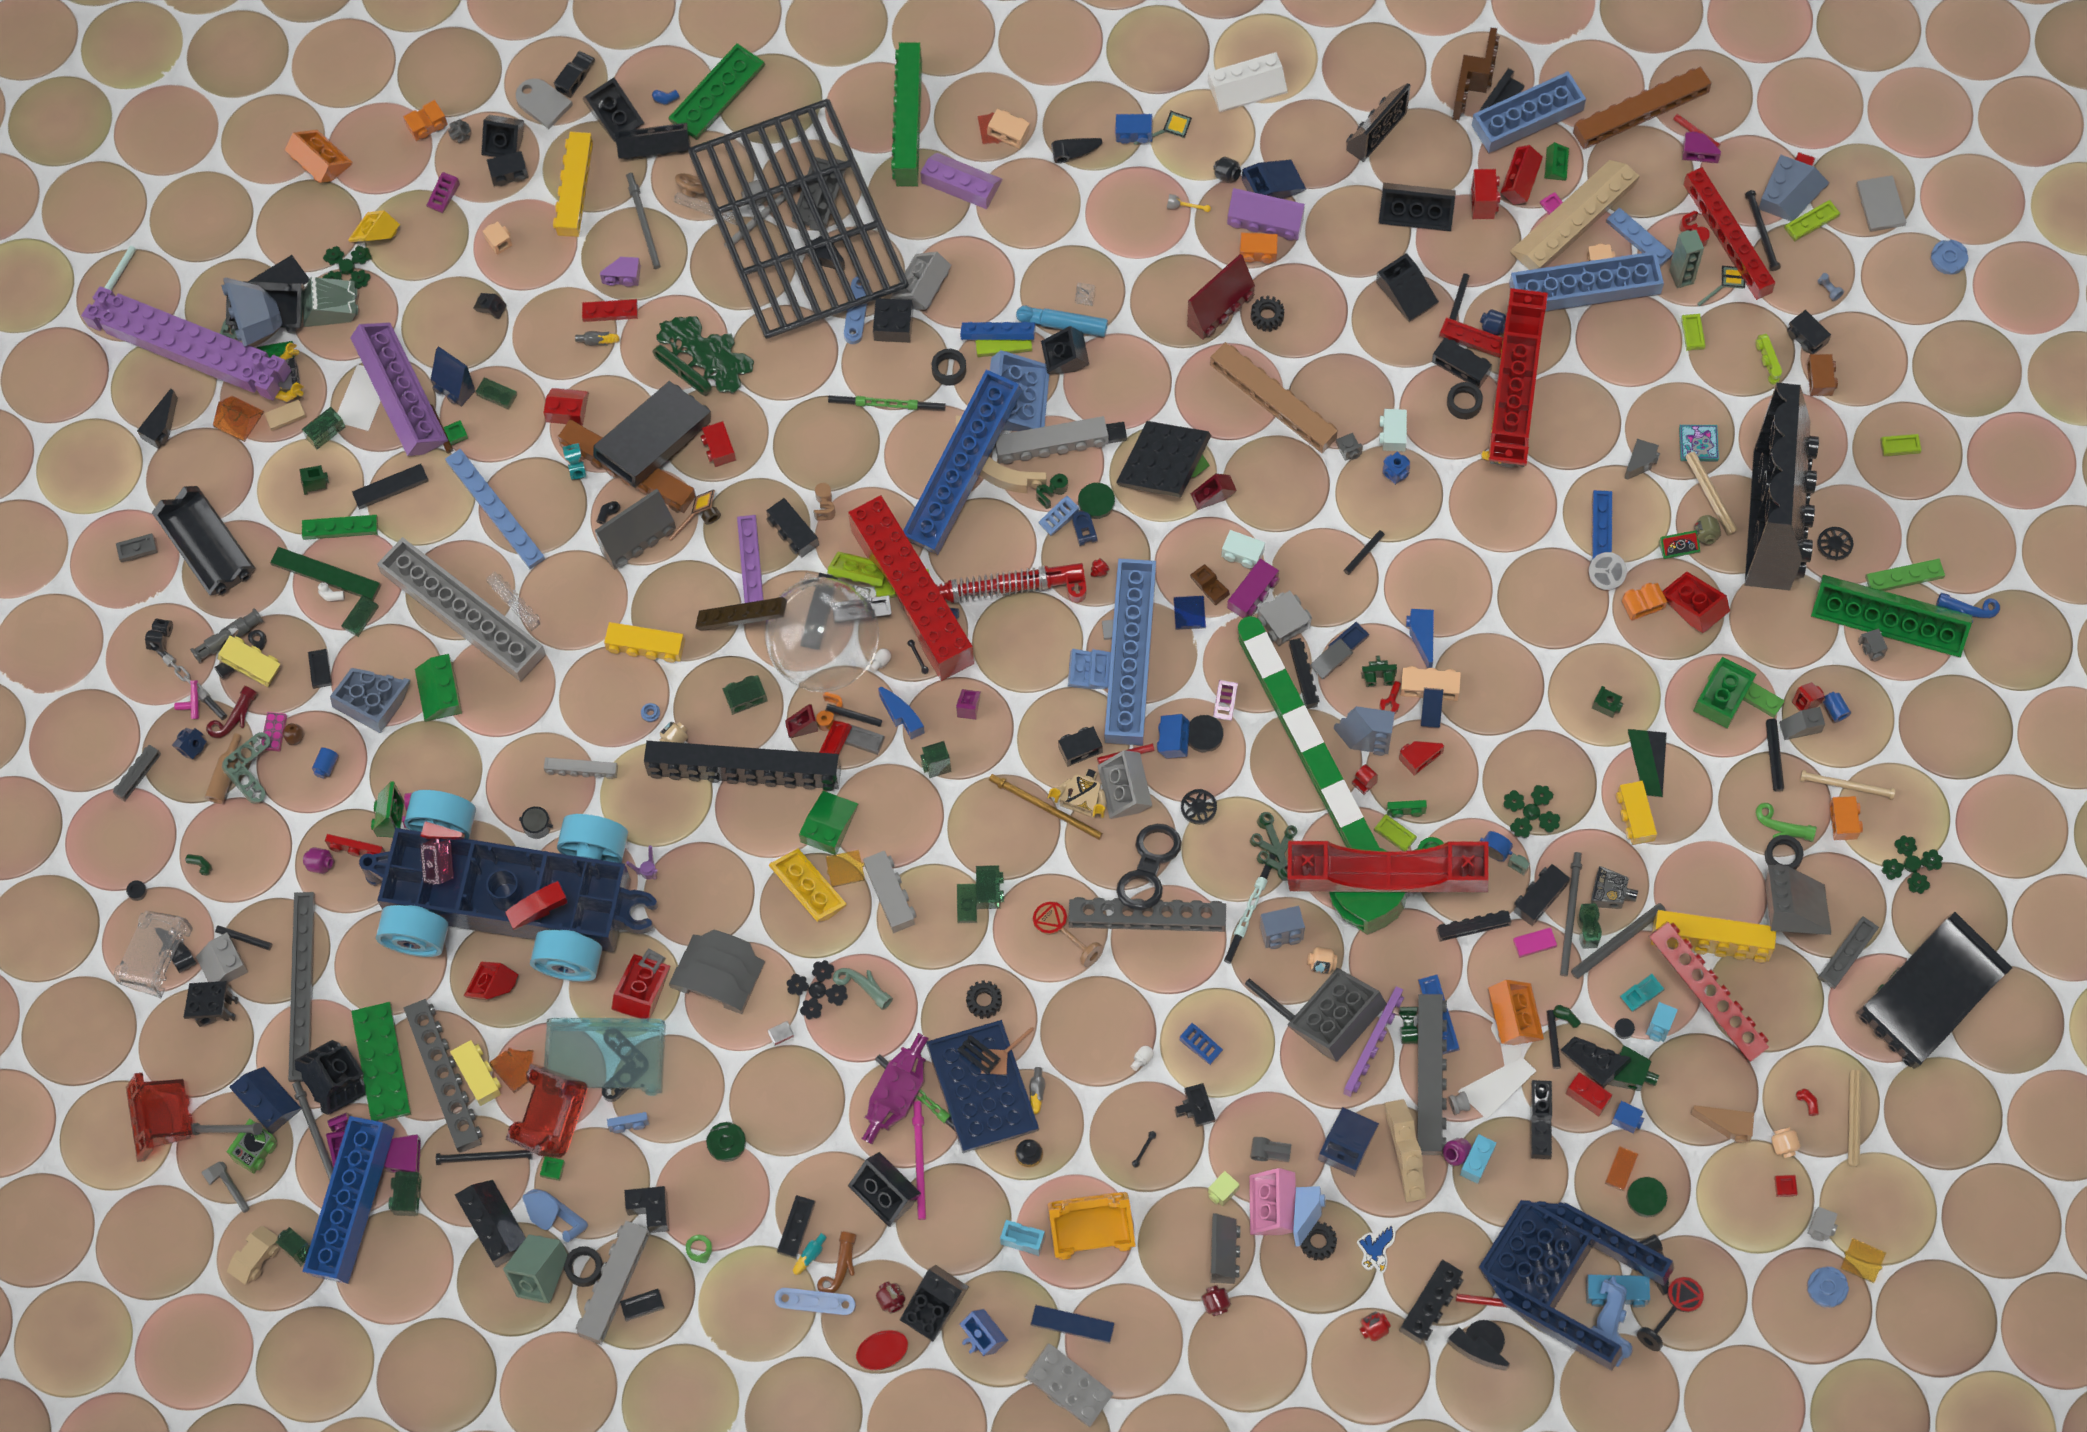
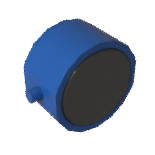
M1489 831L1485 838L1480 839L1481 842H1488V856L1494 860L1503 862L1508 855L1513 853L1511 851L1513 848L1512 842L1497 832Z

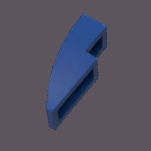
M883 687L878 688L879 697L895 727L903 724L910 739L925 733L924 725L908 704L891 691Z

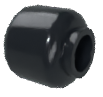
M1224 156L1214 163L1215 176L1222 181L1231 183L1236 181L1241 175L1240 164L1234 159Z

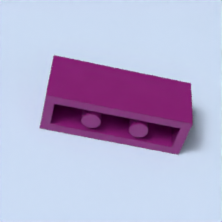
M1260 558L1228 599L1227 608L1241 618L1248 617L1249 615L1253 616L1258 609L1257 605L1260 601L1264 602L1267 598L1270 588H1274L1280 580L1278 578L1279 570Z

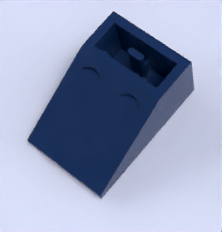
M1291 159L1259 162L1242 169V182L1249 192L1284 199L1306 190Z
M1342 1107L1323 1144L1318 1161L1355 1177L1379 1123Z

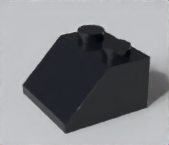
M488 115L483 120L481 155L499 157L520 151L523 140L524 120Z
M1069 326L1041 341L1048 374L1076 372L1089 365L1083 332Z

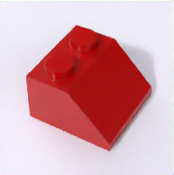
M551 388L546 396L543 412L546 422L567 424L569 420H572L583 426L589 392Z

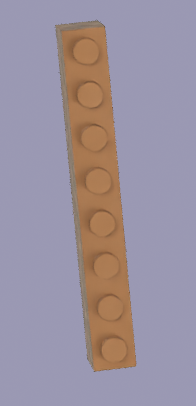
M1225 342L1210 357V365L1320 453L1323 454L1337 439L1338 431L1332 423H1327L1323 420L1318 412H1313L1304 401H1299L1290 390H1285L1276 379L1266 375V372L1261 367H1256L1247 356H1242L1233 345H1228Z

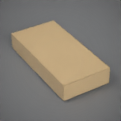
M299 399L264 413L271 431L306 418Z

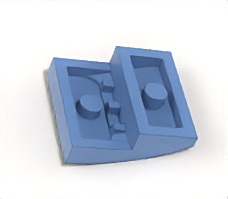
M1072 649L1070 651L1068 687L1108 689L1111 652L1092 649L1091 652Z

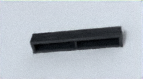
M1301 638L1289 640V648L1304 704L1307 709L1318 707V702H1320L1319 696H1316L1315 693L1317 689L1316 685H1313L1312 682L1314 681L1313 674H1310L1309 671L1311 666L1310 663H1307L1308 655L1307 652H1304V641L1302 642Z
M1501 910L1496 914L1488 913L1482 917L1481 915L1475 916L1474 919L1465 918L1460 922L1453 921L1447 925L1440 924L1436 932L1439 942L1511 926L1512 921L1509 911Z

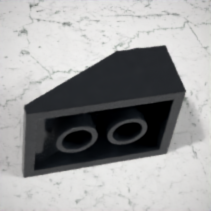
M615 77L583 98L591 113L614 142H616L615 132L634 130L644 123Z

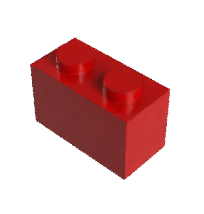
M721 421L703 427V435H700L703 446H708L709 451H706L709 462L713 461L714 466L718 467L736 461L735 452L724 422Z
M1580 1072L1569 1085L1566 1095L1598 1117L1606 1108L1613 1095Z

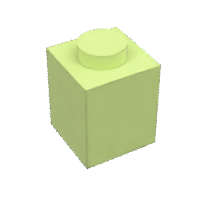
M1224 1171L1208 1188V1194H1210L1208 1197L1215 1204L1219 1203L1221 1206H1224L1239 1190L1240 1184Z

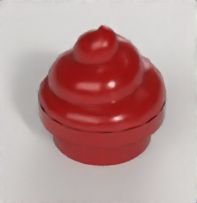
M1099 558L1092 562V572L1090 575L1093 577L1106 576L1110 568Z

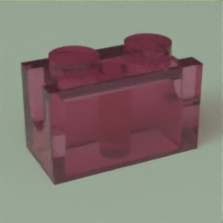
M432 839L420 844L423 883L441 884L453 879L450 840L439 842V839Z

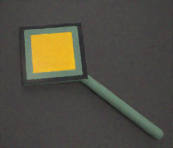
M1170 110L1164 129L1153 133V137L1167 132L1185 138L1192 117Z

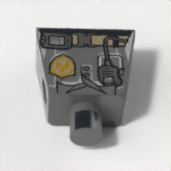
M1599 866L1590 907L1622 909L1624 899L1636 902L1638 890L1627 888L1629 881L1627 876Z

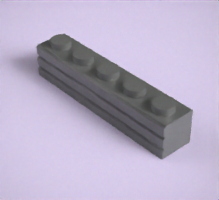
M151 745L143 749V753L137 757L133 766L128 769L127 774L114 787L113 793L116 797L124 802L128 799L161 756L159 750Z

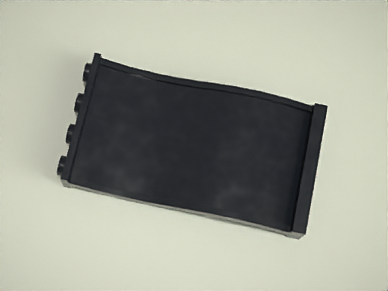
M1953 912L1856 1013L1863 1023L1874 1029L1873 1032L1877 1037L1884 1039L1888 1043V1047L1903 1058L1902 1060L1907 1066L1915 1069L1947 1038L1976 1004L2013 967L1956 912Z

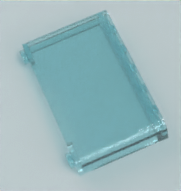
M630 1018L547 1019L543 1092L549 1095H556L562 1091V1088H641L649 1096L662 1093L666 1034L665 1021L661 1019Z

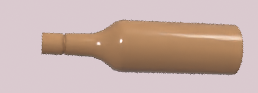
M234 733L228 750L218 759L205 794V799L217 804H223L231 779L223 771L222 762L237 749L241 739L240 734ZM237 758L233 762L227 761V768L232 767L235 769L234 765L238 762Z

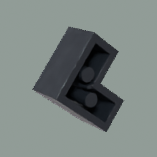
M665 1186L624 1190L625 1210L628 1216L646 1214L647 1229L650 1233L669 1231L668 1198Z

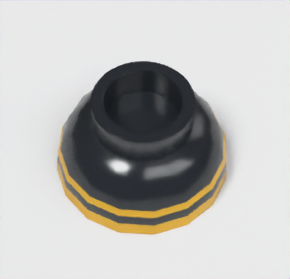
M1032 1139L1021 1141L1015 1150L1017 1162L1027 1168L1038 1165L1044 1155L1041 1145Z

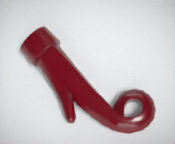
M244 685L240 692L241 695L225 725L217 720L210 721L206 727L208 735L213 738L225 736L233 729L239 719L240 727L244 728L248 707L258 693ZM216 725L220 728V731L215 732L212 730V727Z

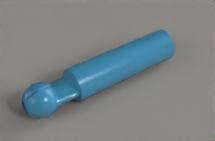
M1027 305L1019 307L1016 312V317L1020 322H1035V324H1039L1042 327L1063 330L1072 326L1083 332V334L1105 337L1107 332L1108 319L1046 308H1032Z

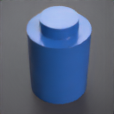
M1831 692L1824 697L1823 704L1835 723L1851 715V711L1840 693Z
M322 747L312 766L314 775L320 778L329 777L339 755L331 749Z

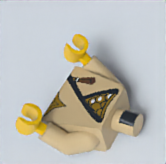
M1087 769L1084 777L1074 775L1073 778L1067 779L1058 787L1050 789L1047 798L1054 797L1055 803H1058L1060 798L1061 807L1091 818H1095L1096 814H1101V818H1104L1107 801L1105 792L1101 789V784L1095 781L1098 774L1096 771Z

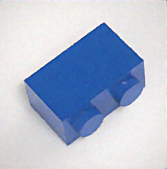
M1116 114V142L1124 144L1135 141L1139 143L1152 142V114Z
M1183 714L1161 716V722L1158 725L1160 737L1157 742V749L1166 759L1187 757L1190 721Z

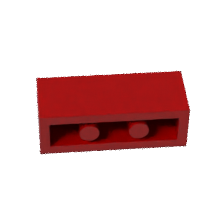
M1531 145L1516 148L1500 192L1513 205L1528 202L1543 156Z

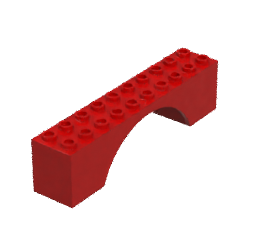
M882 495L849 511L850 527L854 537L866 557L880 569L897 595L916 632L922 650L939 679L943 681L974 664L972 644Z
M1288 841L1287 880L1289 891L1488 892V842L1448 841L1442 845L1427 849L1383 852L1342 847L1329 841Z

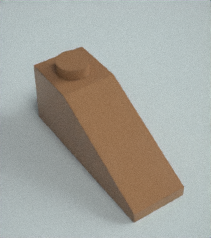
M1696 1105L1691 1110L1692 1116L1727 1138L1735 1139V1142L1746 1143L1753 1136L1754 1113Z

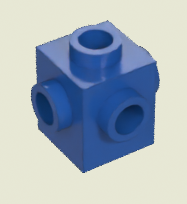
M1398 451L1394 455H1388L1383 461V473L1395 485L1399 481L1404 480L1410 473L1409 459Z

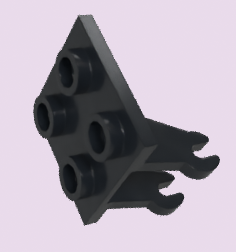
M228 981L189 983L183 1017L184 1019L221 1017L225 1021H229V1018L234 1021L236 1015L224 1007V1001L228 1004L234 1001L237 1004L238 997L233 996L227 990Z

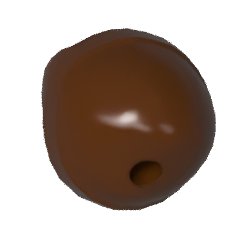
M294 723L286 725L283 729L285 741L289 745L300 743L303 738L302 727Z

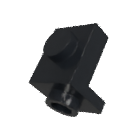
M481 293L473 308L477 312L490 313L496 319H499L506 307V303L497 294Z

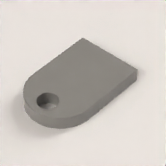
M540 79L526 80L516 90L518 106L547 129H550L573 106L572 101ZM527 88L532 89L531 93L529 94L523 93V91Z

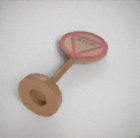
M1049 901L1038 906L1032 918L1033 924L1038 931L1043 934H1054L1062 931L1083 950L1080 962L1085 967L1093 965L1100 958L1104 950L1100 943L1095 942L1086 947L1064 928L1068 917L1065 908L1061 904Z

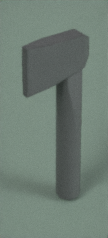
M217 1162L201 1172L209 1185L220 1177L242 1212L249 1211V1206L227 1174V1166L224 1162Z

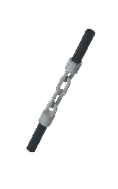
M154 642L150 643L152 647L159 648L158 644ZM165 650L164 652L156 651L168 667L173 666L175 668V674L182 681H187L190 684V674L184 667L175 664L177 660ZM180 669L186 674L184 678L178 673L181 671ZM198 683L197 686L201 689L198 691V698L203 703L205 702L221 720H225L227 714Z

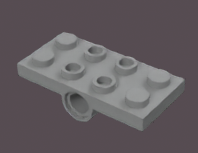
M1050 1343L1046 1345L1024 1376L1047 1394V1397L1061 1408H1065L1088 1427L1092 1425L1114 1394Z

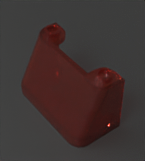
M530 1064L526 1078L528 1083L533 1084L534 1087L523 1121L514 1122L509 1127L505 1140L539 1156L559 1158L564 1156L569 1148L587 1093V1084L545 1067Z

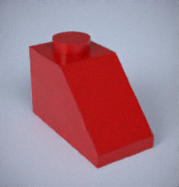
M1811 682L1797 689L1792 703L1799 711L1816 708L1822 704L1825 695L1819 686H1815Z
M1414 741L1412 744H1406L1401 748L1399 760L1415 776L1443 754L1445 746L1442 743Z

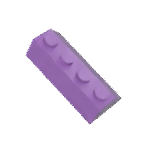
M939 153L929 157L920 172L922 184L984 209L988 208L1002 182V178Z
M1233 188L1227 225H1231L1234 228L1248 229L1251 232L1278 234V236L1284 237L1287 240H1298L1303 225L1305 204Z

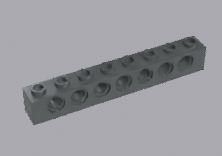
M1075 897L1074 899H1069V928L1226 932V903L1221 901L1203 903L1200 900H1193L1191 902L1172 900L1171 902H1164L1160 899L1150 909L1134 910L1124 906L1118 898L1113 900H1105L1104 898L1085 900L1083 897ZM1133 899L1134 901H1144L1143 899ZM1087 909H1091L1094 911V913L1092 915H1086L1084 911ZM1105 910H1112L1114 913L1107 916L1103 912ZM1126 910H1130L1133 912V914L1131 916H1125L1123 912ZM1145 911H1151L1153 914L1149 917H1146L1142 913ZM1169 911L1172 913V916L1164 917L1162 913ZM1190 912L1192 916L1185 918L1182 916V913ZM1208 912L1211 914V917L1203 918L1201 914Z
M423 999L403 1007L457 1151L460 1154L482 1145L480 1138L483 1137L479 1126L475 1127L473 1120H476L472 1108L468 1109L466 1104L469 1102L466 1091L462 1092L459 1086L463 1084L459 1073L455 1074L453 1070L456 1064L453 1057L447 1054L446 1050L449 1049L448 1043L445 1038H441L442 1027L439 1021L435 1022L433 1015H436L433 1004H428L427 1000ZM425 1019H428V1020H429V1022H428L427 1025H425V1026H421V1025H420V1023H421L422 1020H425ZM436 1037L433 1043H426L428 1038ZM442 1054V1058L440 1060H433L435 1055ZM449 1072L446 1078H440L441 1073ZM450 1089H455V1093L452 1096L446 1095ZM456 1107H462L460 1113H453V1110ZM462 1125H469L466 1131H460Z

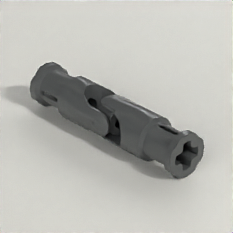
M254 608L251 613L233 621L221 629L218 634L208 637L204 640L203 644L195 649L191 648L190 651L200 664L202 659L210 654L214 655L222 649L229 636H232L228 629L237 628L238 633L236 637L240 638L248 633L252 627L258 623L262 624L264 621Z

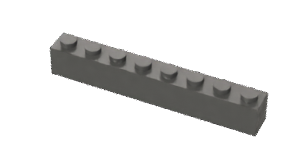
M1419 994L1418 1144L1422 1155H1443V1147L1447 1143L1446 1137H1443V1130H1447V1118H1443V1110H1447V1098H1443V1090H1447V1078H1443V1071H1447V1059H1443V1051H1447V1039H1443V1032H1447V1020H1443V1012H1447V1000H1443V994Z

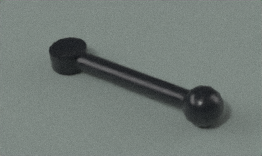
M909 640L907 644L912 648L921 666L922 674H928L929 668L924 665L914 646V640Z
M1154 1131L1149 1132V1138L1136 1160L1132 1161L1133 1167L1136 1168L1140 1165L1139 1161L1151 1140L1156 1138Z

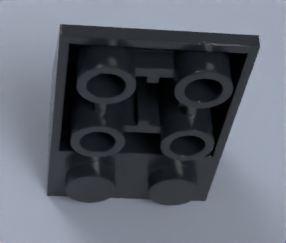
M1407 253L1377 272L1376 283L1409 322L1439 303L1419 267Z
M937 1265L929 1268L902 1314L900 1321L934 1342L960 1304L969 1286Z

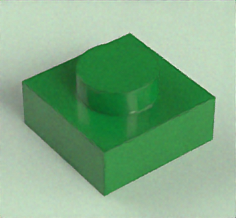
M461 420L443 427L451 445L468 439Z
M545 1156L540 1177L560 1181L565 1161Z

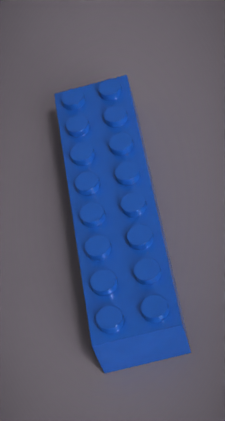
M349 1116L302 1272L317 1278L345 1284L349 1283L395 1128L383 1122Z

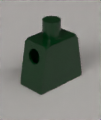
M1623 1045L1620 1055L1628 1056L1632 1061L1608 1085L1635 1091H1641L1644 1082L1656 1086L1659 1075L1648 1071L1652 1061Z

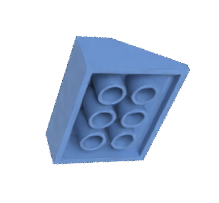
M1000 350L991 358L990 371L1018 383L1022 389L1003 430L1023 431L1045 427L1049 384L1046 364Z

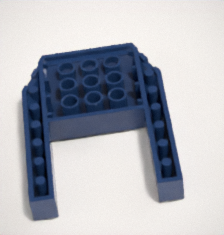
M1520 1200L1481 1262L1480 1270L1505 1306L1540 1331L1613 1371L1623 1354L1621 1345L1561 1313L1555 1307L1592 1247L1663 1286L1674 1270L1673 1260L1568 1203L1559 1202V1204L1545 1201L1531 1202Z

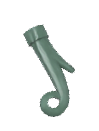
M841 968L835 971L833 981L837 985H846L850 979H853L882 1010L891 1004L893 998L878 986L870 970L866 972L868 979L850 968ZM846 975L845 979H839V977Z

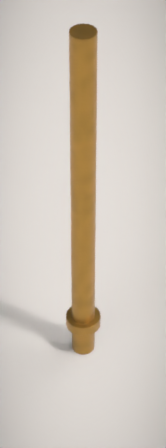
M991 774L989 781L998 785V788H1004L1098 840L1101 839L1102 832L1007 782L1006 778H1000Z

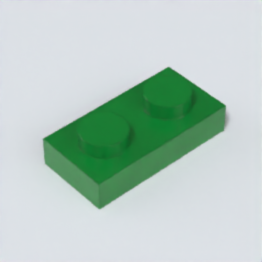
M1426 800L1387 802V815L1393 818H1399L1403 815L1419 817L1426 814L1427 802Z

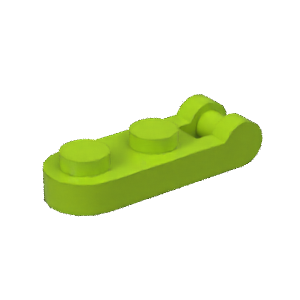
M1766 333L1761 334L1755 340L1756 348L1758 351H1761L1762 363L1764 366H1767L1769 371V383L1776 385V382L1779 383L1782 369L1769 336Z

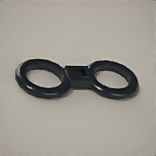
M1166 824L1148 825L1136 837L1135 845L1137 852L1141 856L1137 870L1129 871L1123 875L1118 881L1116 889L1118 899L1126 907L1134 910L1150 909L1162 897L1163 887L1156 875L1161 863L1174 859L1180 852L1182 845L1179 833ZM1152 833H1165L1172 838L1174 845L1166 854H1152L1144 847L1145 838ZM1138 878L1145 879L1152 883L1155 893L1148 900L1134 901L1125 894L1124 889L1127 883Z

